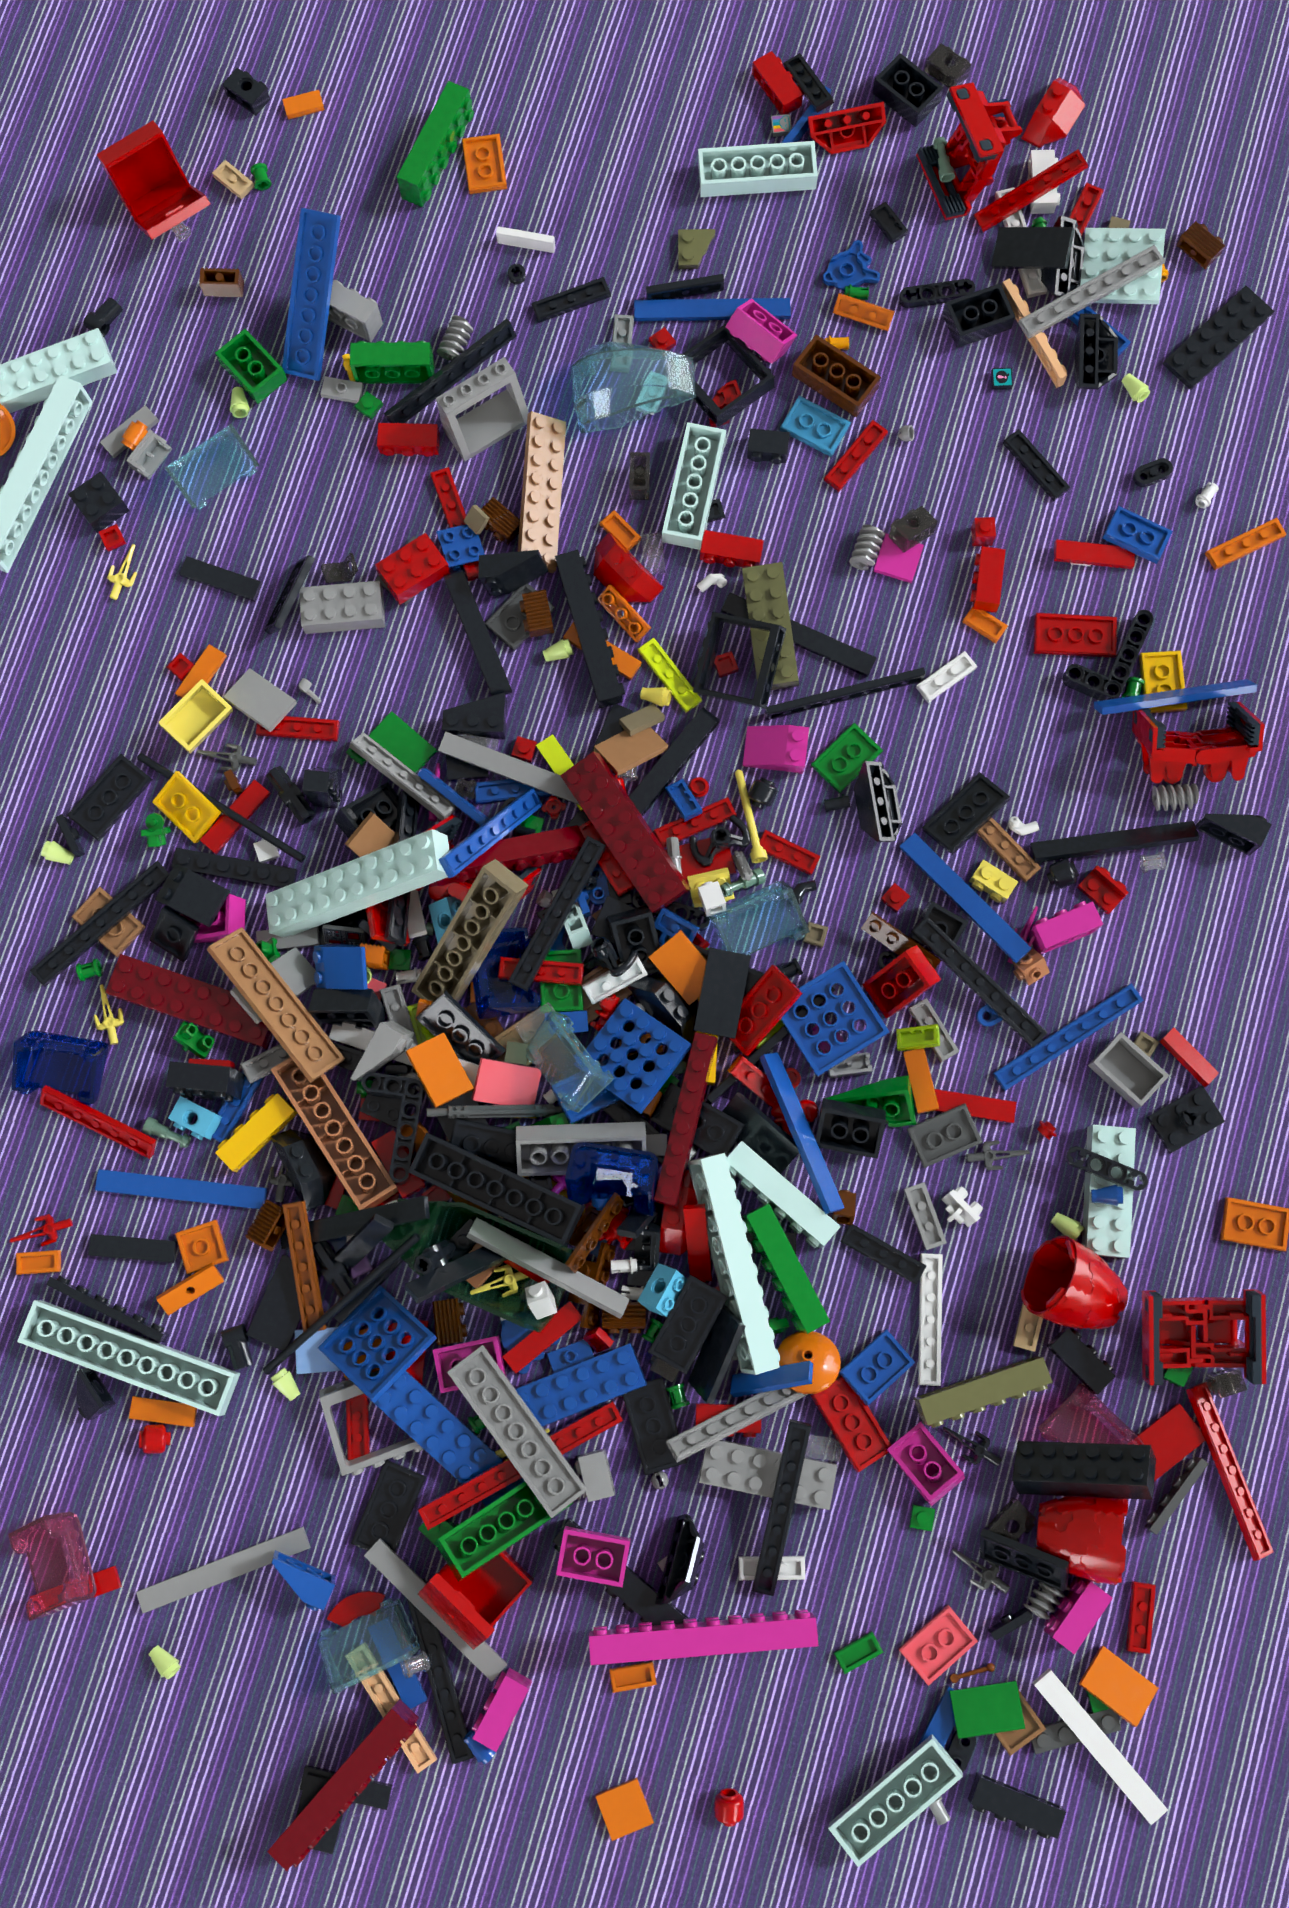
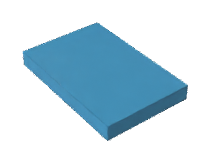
M798 396L782 423L780 431L790 432L789 436L832 457L849 429L851 422Z

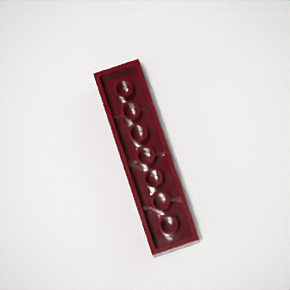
M593 751L560 775L652 913L660 912L662 908L667 907L691 890L600 753Z
M120 954L105 991L106 994L181 1021L185 1020L196 1026L266 1050L272 1037V1033L263 1021L256 1024L230 994L229 990Z
M401 1699L396 1702L267 1851L286 1871L292 1865L296 1868L310 1850L316 1846L324 1834L329 1831L341 1816L339 1811L343 1814L356 1799L354 1794L359 1796L372 1780L369 1776L375 1778L387 1763L385 1758L390 1760L402 1746L400 1741L402 1740L405 1743L418 1726L415 1723L419 1717Z

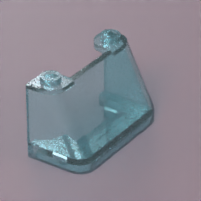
M231 423L219 433H216L184 456L178 458L177 461L164 467V470L192 509L197 508L199 511L208 505L206 500L244 475H247L249 478L258 472L256 467L259 464Z
M778 881L727 904L726 911L709 916L726 951L750 956L752 953L786 937L797 941L804 938L805 934L810 932L792 887L784 881Z
M551 1011L544 1018L527 1046L526 1057L538 1067L561 1099L560 1103L567 1111L572 1110L579 1113L615 1078L609 1070L603 1072L599 1066L600 1063L592 1059L573 1033L575 1029L572 1027L574 1023L566 1015Z
M391 1597L379 1603L381 1608L339 1629L333 1630L332 1627H329L319 1633L321 1637L317 1638V1642L333 1694L341 1692L410 1658L420 1650V1645L400 1599L393 1601Z

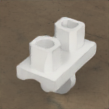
M961 1186L956 1190L950 1191L941 1200L947 1205L945 1209L951 1214L947 1220L951 1222L955 1219L959 1224L964 1223L969 1228L981 1218L979 1215L983 1207L975 1201L968 1205L964 1201L968 1196V1192Z

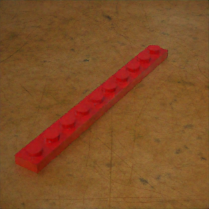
M611 1400L552 1433L549 1437L563 1455L623 1420L614 1402ZM508 1458L417 1510L427 1530L517 1481L522 1476Z

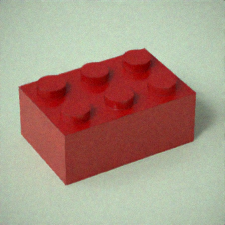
M426 533L375 564L377 574L399 605L439 581L444 575L450 574L447 561Z
M916 945L903 952L862 985L887 1019L902 1010L942 979Z

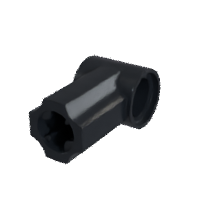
M108 298L96 312H90L86 315L83 325L90 331L99 328L101 334L105 337L110 330V324L123 309L113 298Z
M243 1323L221 1331L224 1346L229 1351L234 1371L253 1365L247 1344L249 1340L248 1335H246L247 1330Z

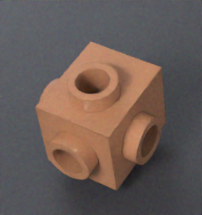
M1034 948L1017 963L1012 961L1015 967L1013 972L1019 981L1023 980L1029 986L1050 973L1045 958Z

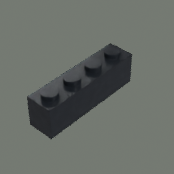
M976 1772L968 1800L973 1805V1809L981 1813H985L986 1810L992 1812L995 1818L1007 1822V1819L1016 1822L1015 1825L1026 1831L1029 1828L1034 1829L1043 1838L1050 1839V1837L1058 1839L1066 1815V1811L1062 1806Z

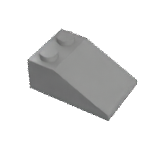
M394 1021L380 1022L351 1079L354 1081L360 1080L367 1073H375L405 1052V1050H408L413 1043L412 1037L414 1033Z

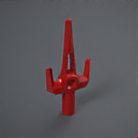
M50 1214L36 1217L35 1221L45 1220V1225L11 1238L9 1241L12 1243L48 1235L50 1239L41 1243V1246H45L57 1241L58 1230L71 1227L73 1223L71 1218L54 1222ZM43 1230L42 1233L30 1235L31 1233Z

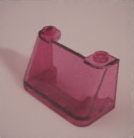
M1081 1383L1065 1397L1038 1427L1041 1435L1048 1441H1056L1058 1439L1060 1442L1144 1445L1142 1440Z
M65 1512L44 1515L8 1534L12 1549L18 1554L27 1553L37 1596L30 1598L26 1603L29 1621L43 1618L95 1596L97 1591L80 1520L75 1513Z

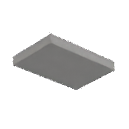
M250 668L223 696L226 702L270 733L297 704L295 699Z

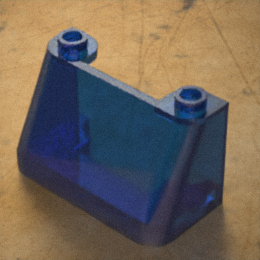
M503 928L472 979L479 1019H491L535 1011L540 1006V995L537 994L536 990H530L529 988L528 992L510 984L507 979L498 978L500 957H522L531 940V936L528 935V928Z
M29 1031L14 1042L11 1090L19 1091L20 1094H31L32 1091L47 1085L60 1092L76 1094V1099L85 1105L94 1104L98 1100L109 1045L102 1041L42 1031Z
M588 1142L577 1143L572 1148L565 1176L568 1198L584 1205L591 1200L593 1191L614 1194L615 1192L620 1196L634 1197L635 1210L640 1214L653 1216L656 1204L654 1197L657 1188L658 1159L654 1153L649 1151Z

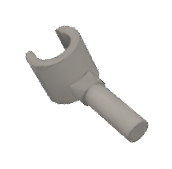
M302 678L299 683L300 691L305 694L307 693L317 704H320L322 701L310 690L312 683Z

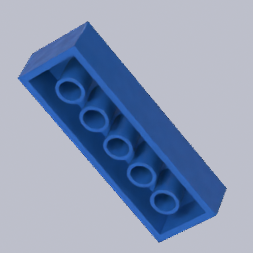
M629 1343L515 1390L541 1426L544 1427L647 1386V1382L633 1345Z

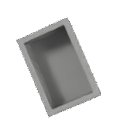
M1122 1032L1115 1035L1088 1065L1135 1109L1141 1107L1170 1076Z

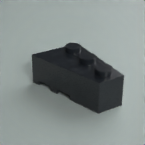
M506 693L443 710V734L448 732L461 738L486 737L505 739Z
M317 767L304 771L302 791L313 806L338 809V802H342L343 795L342 790H340L343 769Z
M369 988L365 990L314 989L308 1009L316 1022L338 1026L348 1023L354 1024L356 1029H362V1026L375 1028V1031L380 1022H384L386 1016L384 1006L373 989Z

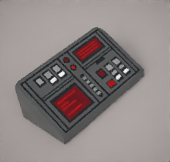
M323 925L325 944L339 943L359 946L361 943L365 944L367 942L368 933L361 928Z

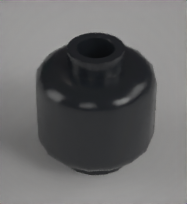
M762 777L760 780H754L748 793L749 799L753 800L752 805L761 809L764 806H772L778 793V789L775 787L776 783Z
M1062 859L1049 866L1050 873L1046 874L1050 884H1055L1058 889L1076 883L1079 876L1074 862H1070L1068 859Z

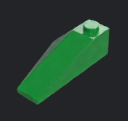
M909 1075L887 1078L825 1098L886 1110L885 1124H888L889 1127L916 1125L913 1092Z

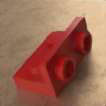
M1098 865L1077 886L1082 893L1108 915L1129 893L1122 882L1115 881L1107 869Z

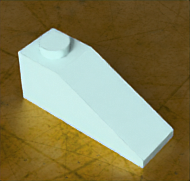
M557 889V890H554V891H551L552 894H553V897H554L555 894L557 893L558 889ZM576 902L564 926L573 949H580L591 945L593 941L579 904Z

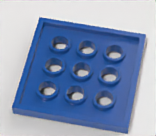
M845 961L798 988L803 994L781 1018L784 1026L817 1077L889 1033L888 1028ZM836 984L843 988V993L838 996L834 995L831 991V987ZM817 995L823 996L825 1004L823 1006H816L813 998ZM844 1003H852L854 1011L852 1013L844 1012ZM803 1006L807 1009V1015L805 1017H798L795 1009ZM828 1013L834 1014L837 1019L836 1023H826L825 1015ZM857 1020L864 1021L866 1024L865 1030L857 1031L854 1028V1022ZM815 1024L819 1029L818 1034H808L807 1026ZM839 1031L846 1032L848 1040L846 1042H839L836 1038V1033ZM821 1042L828 1043L830 1051L828 1053H821L818 1050V1044Z
M624 998L575 1062L574 1066L642 1114L691 1049L692 1044ZM632 1022L635 1024L631 1032L624 1031L627 1023ZM644 1034L651 1035V1040L648 1043H641L640 1041ZM614 1040H622L619 1048L613 1049L611 1047ZM660 1046H667L668 1050L664 1055L657 1054V1049ZM631 1051L638 1052V1057L635 1060H628V1054ZM601 1057H609V1062L606 1065L600 1066L598 1064ZM647 1063H655L653 1071H644V1066ZM618 1068H625V1074L622 1077H615V1071ZM634 1080H642V1085L640 1088H631V1084Z
M379 1285L318 1349L375 1403L437 1337ZM383 1310V1316L381 1318L375 1319V1314L378 1311ZM392 1323H397L395 1330L388 1331V1327ZM364 1326H368L367 1332L363 1335H359L360 1329ZM410 1335L411 1340L407 1344H402V1339ZM376 1339H382L378 1347H372ZM353 1342L349 1350H343L346 1343ZM394 1351V1358L386 1360L387 1354ZM366 1355L365 1361L358 1364V1357ZM374 1368H380V1371L376 1376H370V1373Z

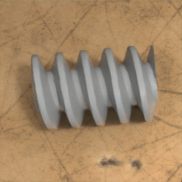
M458 315L452 316V321L449 322V327L445 331L446 334L442 338L443 341L440 342L437 349V354L440 357L450 361L459 356V353L465 351L463 347H466L468 344L466 340L470 339L469 333L474 331L468 321Z
M862 525L849 563L859 570H869L868 566H874L875 561L872 559H877L878 555L875 552L880 551L878 545L882 544L881 538L885 536V533L875 526Z
M1195 783L1191 784V786L1184 784L1182 787L1179 784H1176L1174 787L1172 785H1167L1166 787L1159 785L1157 788L1153 785L1152 802L1156 811L1160 810V805H1163L1164 811L1168 810L1169 805H1171L1173 811L1176 810L1177 805L1180 806V810H1184L1185 804L1188 805L1189 810H1192L1193 804H1197L1199 800V791Z
M1039 1582L1038 1584L1042 1590H1033L1037 1597H1028L1031 1606L1023 1605L1039 1618L1049 1620L1050 1617L1046 1611L1054 1613L1055 1609L1051 1604L1059 1605L1060 1602L1057 1596L1064 1598L1065 1594L1060 1589Z

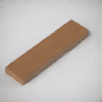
M993 818L976 832L1025 883L1041 869Z

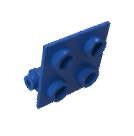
M467 524L436 531L445 560L453 571L460 570V566L463 564L479 561V555H485L479 535Z

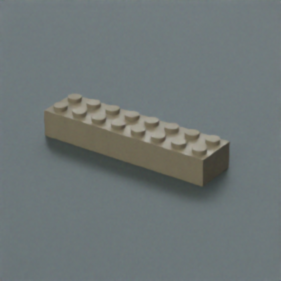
M496 859L484 865L411 991L419 998L434 1001L447 991L459 1003L529 885Z

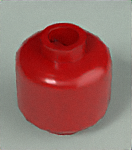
M163 1424L145 1425L143 1431H139V1449L142 1448L145 1454L163 1453L166 1445H170L171 1432H166V1427Z
M726 1788L721 1790L715 1797V1817L727 1827L735 1826L736 1823L743 1819L744 1799L737 1790Z

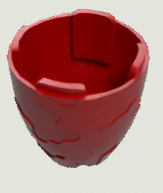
M1058 1236L1042 1243L1033 1254V1260L1025 1278L1024 1288L1021 1290L1022 1301L1028 1311L1053 1323L1067 1327L1107 1329L1114 1326L1120 1318L1119 1312L1125 1310L1128 1302V1291L1116 1272H1113L1109 1265L1094 1251L1068 1236Z
M1064 1496L1063 1498H1055L1039 1504V1512L1041 1513L1038 1515L1036 1549L1068 1561L1069 1574L1096 1583L1117 1585L1122 1582V1573L1125 1570L1126 1548L1122 1545V1534L1124 1531V1519L1128 1514L1127 1499Z

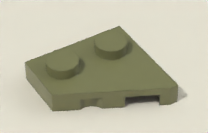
M678 229V269H698L703 256L709 249V244L715 237V229Z

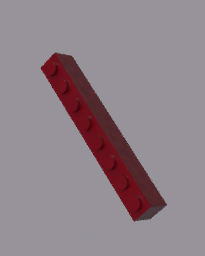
M578 825L502 839L454 877L444 878L429 884V886H445L448 883L464 882L468 879L476 878L482 867L494 859L498 860L510 871H520L533 866L540 867L544 864L559 863L568 859L575 860L585 839Z
M695 1032L654 1197L657 1203L674 1207L678 1206L718 1042L715 1036Z

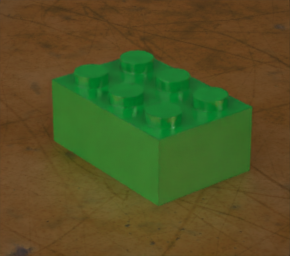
M243 329L215 352L220 365L257 404L287 381L283 368L246 329Z

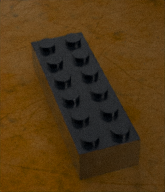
M1018 1441L1012 1481L1018 1494L1153 1500L1156 1457L1151 1445Z

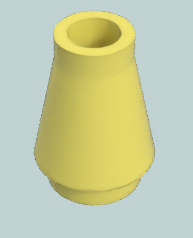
M643 687L640 698L664 707V705L669 706L672 691L668 690L667 687Z

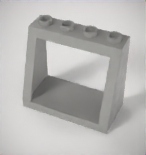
M505 357L436 398L443 430L464 462L527 424L529 412L516 373ZM506 385L505 391L456 419L457 414Z

